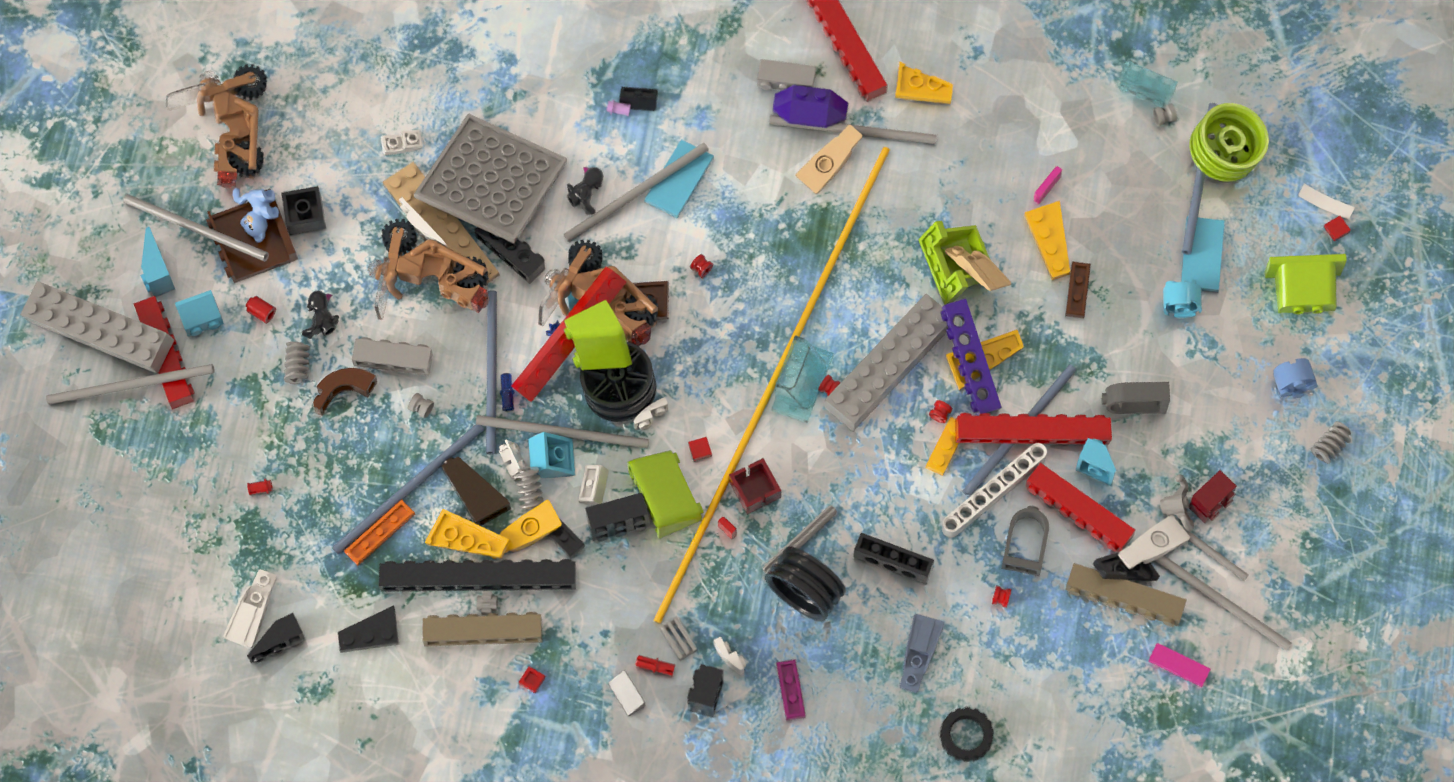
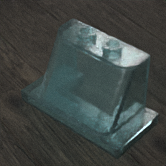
M794 336L775 385V401L772 411L808 423L820 392L818 388L826 377L834 353L814 347L806 339Z

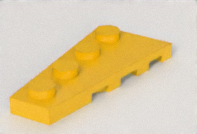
M1060 200L1025 212L1024 216L1051 279L1055 280L1070 275Z
M1017 329L981 342L989 370L1024 348ZM953 352L945 356L960 391L964 388L966 381L965 377L960 375L958 369L960 365L959 359L955 358ZM967 353L965 355L966 361L973 363L974 356ZM974 371L971 377L975 381L980 377V374Z
M442 509L425 544L502 559L511 541Z

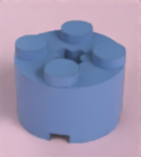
M1295 359L1296 363L1293 364L1287 361L1273 370L1274 379L1281 397L1292 396L1293 398H1299L1304 395L1303 392L1318 387L1308 359Z

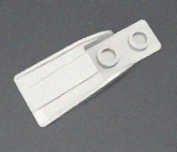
M401 197L399 199L402 204L400 208L407 215V219L414 226L416 233L425 241L432 239L448 247L439 235Z
M1170 515L1142 534L1129 547L1120 551L1118 556L1131 569L1141 562L1147 564L1159 559L1187 542L1190 536L1174 516Z
M261 569L258 570L252 586H248L238 601L224 633V639L248 648L253 647L271 596L270 592L277 579L275 574Z

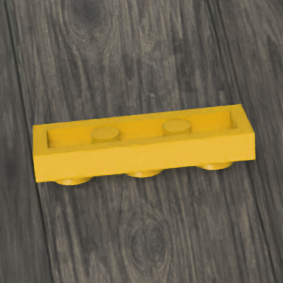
M952 417L948 420L926 464V469L942 476L959 445L955 441L956 419Z

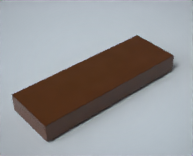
M1072 261L1065 316L1085 317L1091 267L1089 263Z

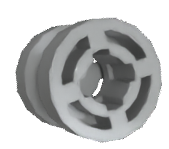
M1172 103L1165 105L1163 108H1153V116L1158 126L1164 125L1167 121H1177L1176 110Z
M416 393L409 402L408 410L418 412L419 416L427 418L434 407V402L430 399L426 400L423 398V395Z

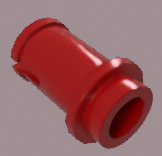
M264 479V481L247 483L249 495L264 492L269 494L270 491H273L271 480Z

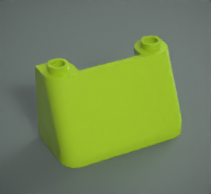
M607 300L564 320L566 325L564 332L568 339L572 338L576 348L575 357L572 358L576 368L580 367L582 370L625 368L632 364L623 328Z
M671 450L635 458L627 462L630 477L643 495L652 522H654L657 528L655 530L659 539L702 521L701 514L704 513L700 502L696 503L681 472L677 453H672Z

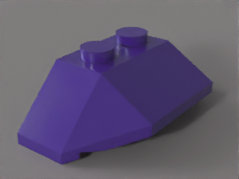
M793 85L775 94L772 111L789 124L827 128L846 120L848 102L831 89Z

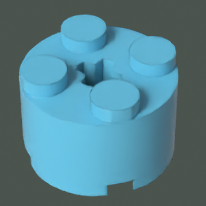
M1188 279L1184 282L1168 281L1165 283L1163 288V312L1169 316V313H1172L1176 318H1188L1196 316L1197 311L1199 313L1202 312L1201 287L1196 284L1195 280Z

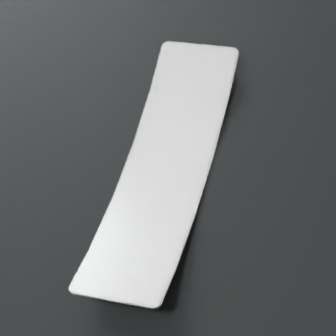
M1306 184L1303 185L1298 196L1313 205L1346 219L1350 218L1355 207L1332 199Z

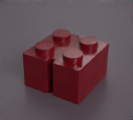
M764 458L748 465L749 476L747 477L745 467L729 474V483L747 515L762 508V503L768 505L781 498L782 490Z
M1219 470L1193 494L1189 509L1204 523L1209 519L1213 521L1220 514L1219 511L1222 507L1227 508L1233 502L1237 485Z

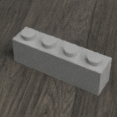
M362 337L361 339H355L352 362L356 367L429 376L433 353L432 349L424 344L414 346L407 342H399L398 344L384 339L374 341L371 338Z

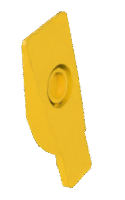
M549 500L544 501L500 532V536L511 541L505 553L509 551L517 552L533 545L561 527L562 523Z

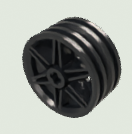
M627 342L632 360L631 365L625 368H610L608 370L580 369V382L589 408L597 416L608 421L623 422L636 418L641 411L652 404L656 395L657 385L650 358L640 347Z
M790 546L784 549L783 554L778 557L777 563L772 565L770 571L764 577L770 589L786 604L804 616L820 622L827 619L828 614L834 609L833 605L838 604L841 597L846 593L845 585L831 569L807 552Z

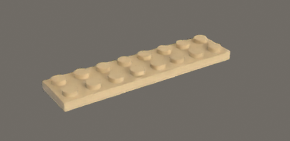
M414 162L383 181L384 187L397 204L402 206L399 201L402 197L439 235L448 248L465 257L470 256V260L476 257L478 261L480 258L482 263L486 264L489 282L499 276L498 270L457 217L414 198L415 191L425 178Z

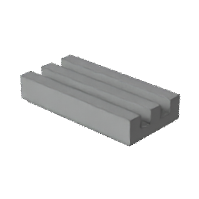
M677 617L660 626V630L680 661L697 651ZM676 624L677 628L679 629L687 644L691 648L689 651L683 643L680 636L678 635L677 631L673 627V625ZM669 628L683 649L684 654L680 653L666 629Z

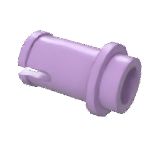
M612 100L608 102L607 112L629 116L631 105Z

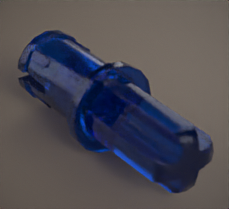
M503 373L500 376L501 390L499 392L502 395V410L508 412L514 410L513 394L515 391L511 387L512 375L510 373Z

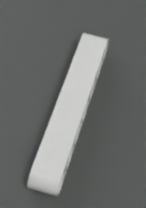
M1041 443L1033 444L951 512L943 521V534L949 538L957 536L1034 472L1040 463L1043 464L1045 462L1046 447ZM1040 452L1042 456L1035 457L1033 453ZM1026 464L1028 468L1021 469L1018 465ZM1009 475L1012 476L1014 480L1007 481L1004 477ZM995 487L999 490V492L992 493L990 491V488ZM981 499L985 504L978 505L975 501ZM966 511L969 512L971 516L963 517L961 513ZM951 523L954 524L956 528L951 530L948 529L946 525Z

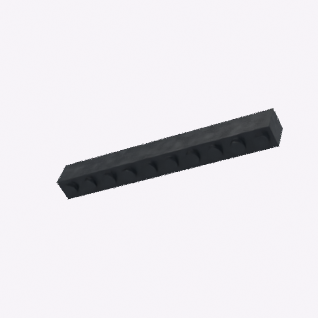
M529 559L521 560V562H513L512 560H502V562L464 560L462 563H455L452 560H446L443 563H435V561L430 560L423 563H416L415 561H405L404 563L386 561L384 564H379V588L381 592L576 590V563L570 559H562L560 562H552L550 559H543L541 562H533Z

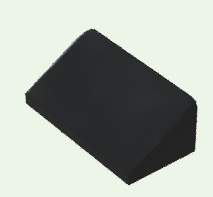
M621 87L619 103L630 104V109L656 111L658 90Z

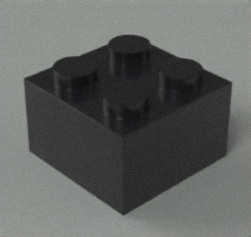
M319 186L281 193L289 236L327 229Z
M700 664L699 670L695 669L693 675L694 688L689 689L687 704L690 705L691 712L714 717L724 682V670Z

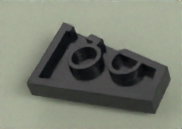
M1119 552L1095 559L1093 562L1094 567L1103 579L1157 581L1160 577L1151 563L1144 564L1141 562L1129 569L1118 556Z
M393 605L339 631L340 653L399 645L395 606Z

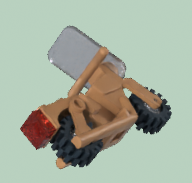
M244 64V68L240 66L239 70L235 71L234 78L225 80L222 84L218 79V75L212 71H205L200 75L201 81L199 84L171 92L166 97L167 110H174L197 103L200 116H204L206 113L204 102L213 101L216 122L218 124L225 123L230 132L223 133L220 136L219 143H215V154H218V161L214 160V172H217V185L223 188L236 187L237 173H239L240 177L246 175V178L253 179L255 178V173L258 174L263 167L264 153L261 152L260 146L257 148L259 111L256 105L245 101L246 97H249V100H252L253 97H255V100L258 99L259 95L262 96L266 90L267 76L266 74L264 75L265 71L263 69L260 71L258 65L256 68H254V64H251V67H248V64Z
M395 219V223L391 220L389 221L390 225L386 224L384 226L385 229H382L381 236L384 247L389 252L388 257L384 258L383 263L379 259L372 261L368 267L369 276L379 280L375 298V311L378 320H383L389 292L398 300L403 297L402 293L394 285L397 282V277L402 281L420 285L424 277L434 275L438 277L440 293L444 298L452 299L461 307H467L477 313L488 305V292L483 287V285L486 286L489 282L486 264L482 263L480 258L478 261L476 257L470 260V256L465 257L432 239L426 240L415 248V242L417 243L416 231L409 221L405 222V219H401V222H399V219Z
M580 240L579 244L576 241L569 249V269L564 268L561 272L558 269H552L546 273L544 282L546 285H549L550 289L540 304L538 325H545L557 305H559L562 314L567 316L569 309L565 298L571 293L574 298L580 300L604 268H601L602 249L600 250L599 245L596 246V242L593 241L591 244L590 240H587V243H584V240ZM608 266V268L626 281V284L609 306L620 322L626 340L638 347L644 345L650 340L651 328L657 323L658 303H656L655 299L651 300L652 296L648 295L646 297V294L642 293L615 266Z

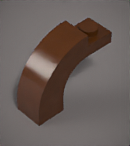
M344 368L330 373L317 385L320 395H317L313 401L315 413L323 416L332 399L344 391H354L368 398L377 384L376 375L358 368Z

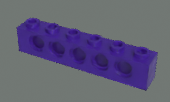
M966 298L944 305L942 311H940L943 322L947 323V336L949 340L953 341V354L955 358L959 359L960 365L958 369L960 375L965 377L966 384H964L967 395L970 394L972 402H970L973 413L979 416L982 413H990L1001 409V403ZM954 317L962 319V326L954 324ZM960 335L967 336V345L959 341ZM967 353L974 356L973 363L966 361L965 355ZM975 371L980 374L979 381L972 379V372ZM978 390H984L986 392V398L984 400L978 397Z

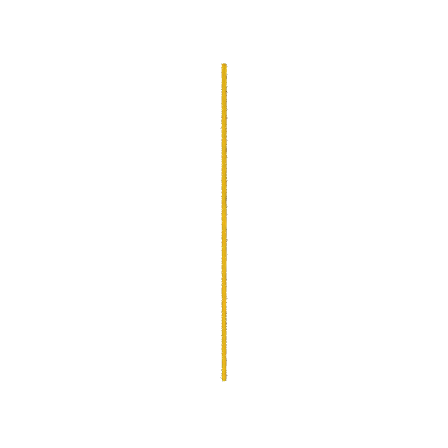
M883 147L666 593L654 618V621L657 623H661L728 486L729 474L735 471L890 151L887 147Z

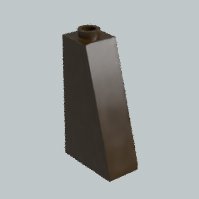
M459 456L449 458L442 465L443 473L475 524L482 526L511 509L508 499Z

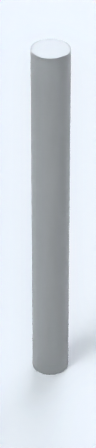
M1184 529L1190 536L1189 541L1243 581L1246 580L1248 577L1246 572L1194 534Z

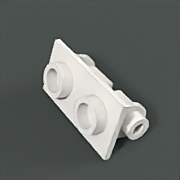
M505 440L506 444L499 446V453L504 463L512 462L506 468L511 478L517 481L520 480L515 477L520 474V471L517 470L528 467V464L522 459L518 444Z

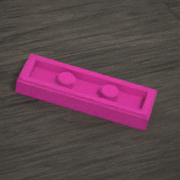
M1159 643L1156 644L1148 662L1200 687L1203 686L1211 668Z

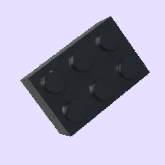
M642 493L585 508L593 541L602 542L611 536H624L629 531L635 530L638 532L645 530L649 526L648 512Z

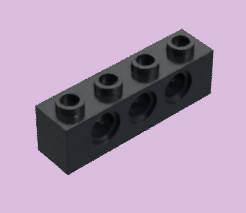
M479 227L474 230L475 237L529 284L545 270L544 258L539 253L535 254L531 251V247L525 241L521 242L517 239L515 243H512L503 238L495 239L493 238L494 234ZM509 246L516 247L514 250H507ZM522 258L529 259L527 262L520 261Z
M860 533L854 548L853 557L927 584L934 566V559L864 533Z

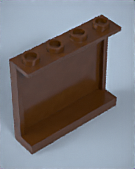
M276 200L269 203L272 208H278ZM250 202L211 215L210 211H207L209 218L206 221L210 229H214L217 232L269 253L268 259L262 261L214 241L216 246L220 245L221 251H218L221 261H226L227 267H224L227 277H232L234 283L298 260L280 210L279 216L276 219H267L266 236L260 243L256 242L254 237L248 235L240 223L248 212L253 211Z

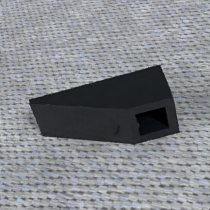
M294 613L276 620L247 655L250 663H259L266 656L279 654L284 650L283 648L290 645L296 646L305 639Z

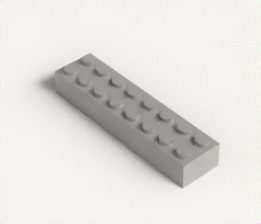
M39 281L36 282L20 314L31 323L157 374L174 342V339L166 332Z
M925 294L825 399L824 408L854 431L947 333V323L943 322L940 313L942 306L928 294Z

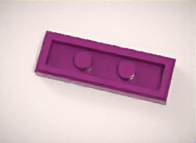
M796 659L776 662L786 721L806 718Z

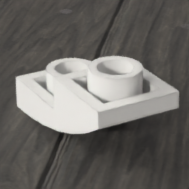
M420 130L401 131L399 135H384L381 137L384 156L411 152L423 147Z
M665 397L650 404L634 419L635 430L649 428L653 424V416H661L668 411V403Z
M721 637L715 639L714 646L723 661L736 673L743 675L746 663L742 655L738 656L736 651L730 653L731 650L727 641L723 642Z

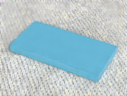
M681 139L665 167L696 148V146ZM705 152L653 186L647 194L645 202L678 218L713 161L714 155Z
M1197 219L1192 252L1189 255L1183 254L1181 282L1193 279L1201 287L1202 291H1219L1225 220Z

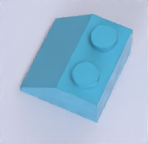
M211 290L175 303L188 337L200 335L208 329H217L220 325L224 324Z
M542 432L528 439L530 467H538L539 472L536 474L540 475L541 478L575 475L573 440L571 438Z
M1088 438L1078 458L1076 471L1111 486L1116 469L1108 449L1100 440Z

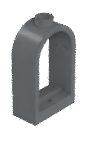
M1125 382L1113 384L1105 389V393H1102V404H1106V409L1109 412L1116 414L1166 413L1170 403L1169 382Z
M1028 506L1016 512L1012 517L1001 569L1040 576L1048 538L1049 522L1046 516L1039 511L1038 507ZM1023 518H1033L1043 527L1044 536L1038 562L1008 556L1013 527Z

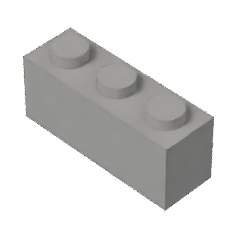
M761 59L757 87H761L764 90L777 89L780 91L793 85L814 87L816 66Z

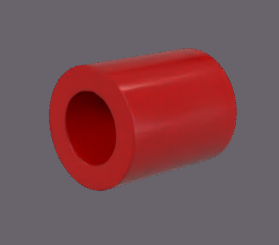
M258 296L249 298L246 303V311L266 324L275 315L276 307Z

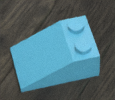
M147 227L141 264L144 274H141V278L147 292L152 291L153 296L157 297L174 290L175 287L151 229Z

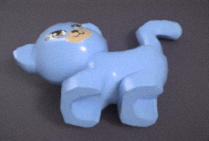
M235 188L233 190L234 201L240 205L249 201L253 207V211L248 212L242 218L241 226L244 227L248 235L254 237L255 241L260 243L266 236L267 219H276L279 216L278 208H272L269 203L275 200V192L271 189L268 191L253 189L240 197V189Z

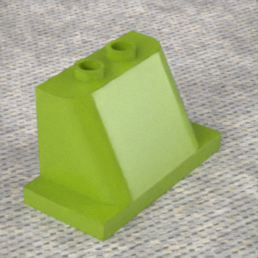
M942 220L935 221L918 240L943 303L946 305L954 302L968 287L979 284V282L962 269L955 260L949 257L945 250L954 246H961L969 254H972L973 251H979L989 259L990 257L976 225L945 229Z
M1346 254L1269 257L1264 272L1265 278H1275L1278 313L1299 315L1304 312L1320 314L1324 311H1335L1337 308L1336 276L1341 275L1347 262Z

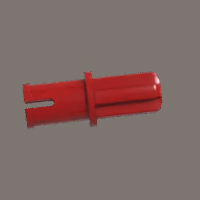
M641 655L637 656L635 663L637 667L652 670L653 673L659 672L673 676L676 665L660 661L659 658L653 659Z

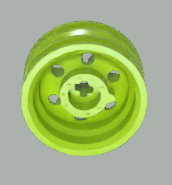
M1223 103L1210 109L1194 128L1189 142L1190 153L1197 167L1207 176L1223 182L1238 181L1246 177L1263 159L1268 149L1269 136L1262 119L1250 108L1237 103ZM1220 124H1224L1225 127L1221 128Z

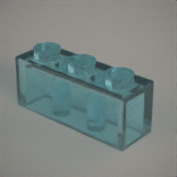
M1126 60L1117 79L1116 87L1123 92H1130L1136 95L1139 99L1149 100L1156 106L1165 107V105L1170 103L1178 82Z

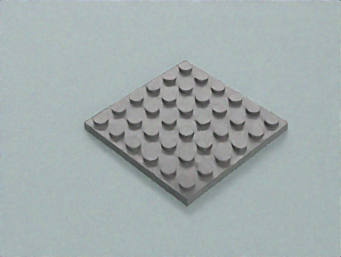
M468 113L415 191L414 198L509 242L515 243L564 168L567 158Z

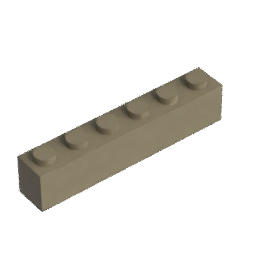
M1073 563L1065 589L1074 596L1083 595L1090 601H1101L1111 608H1123L1127 613H1138L1144 615L1148 620L1154 621L1156 619L1163 621V624L1170 627L1179 625L1187 599L1129 580L1103 579L1097 570Z
M511 612L498 616L496 613H489L486 616L468 614L467 617L448 615L439 618L437 615H430L427 618H423L424 646L542 642L541 614L536 612H527L526 615H518Z

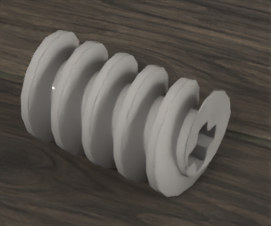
M287 342L284 381L290 384H300L303 382V379L308 378V375L303 372L309 371V368L303 365L309 364V360L304 358H308L310 354L304 351L310 350V346L301 342Z
M1336 421L1328 429V432H1325L1323 437H1320L1318 442L1310 448L1311 452L1319 460L1330 464V458L1334 459L1336 457L1334 452H1341L1339 446L1345 448V442H1351L1349 437L1351 431L1346 425Z
M520 468L517 470L520 471V474L515 476L522 480L516 483L517 486L523 487L518 490V493L524 494V496L519 498V501L525 502L520 508L533 509L544 501L542 497H539L543 494L542 490L539 489L541 483L536 482L540 480V475L536 474L539 472V468Z

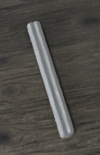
M829 505L763 567L764 573L766 574L770 571L772 565L777 563L778 557L783 554L786 547L801 548L836 515V509Z

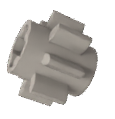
M483 591V595H477V610H481L482 615L497 611L498 598L493 596L492 591Z

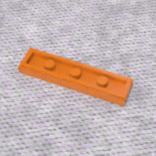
M401 499L344 551L345 554L359 566L415 515V512Z

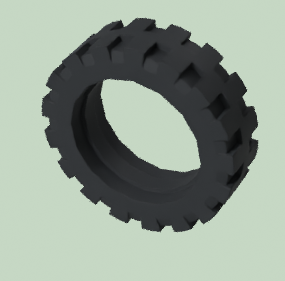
M965 707L964 709L957 708L954 712H950L943 720L940 741L942 742L943 749L947 751L950 757L953 756L955 760H964L963 762H969V760L976 761L989 751L993 741L994 730L991 721L987 719V715L979 712L978 709H970V707ZM963 719L973 720L978 723L983 731L981 744L975 749L970 750L957 747L952 742L950 736L954 723Z

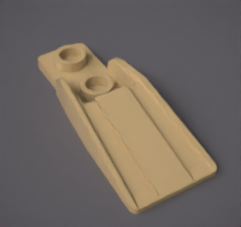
M848 125L838 137H835L816 153L796 173V177L815 194L819 193L845 165L851 156V150L862 139V134L853 126Z
M954 246L945 250L949 257L955 260L962 269L989 291L1011 285V281L981 252L973 251L972 254H969L961 246Z

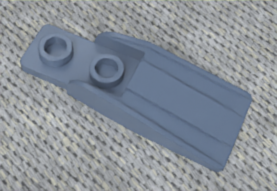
M914 614L906 646L904 672L900 682L901 689L918 693L923 675H925L936 650L944 626L943 621Z

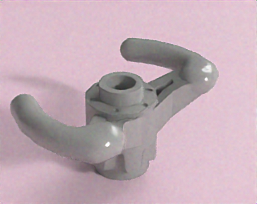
M1178 474L1175 480L1180 483V487L1172 496H1167L1160 500L1163 515H1177L1181 519L1184 528L1190 532L1194 529V523L1187 514L1189 500L1188 497H1185L1189 487L1185 477Z

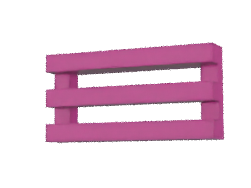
M1055 167L1035 191L1034 201L1040 204L1061 178L1062 169L1060 167Z

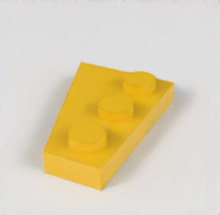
M899 63L895 98L951 104L952 83L935 76L926 75L919 69H912L906 66L905 63Z

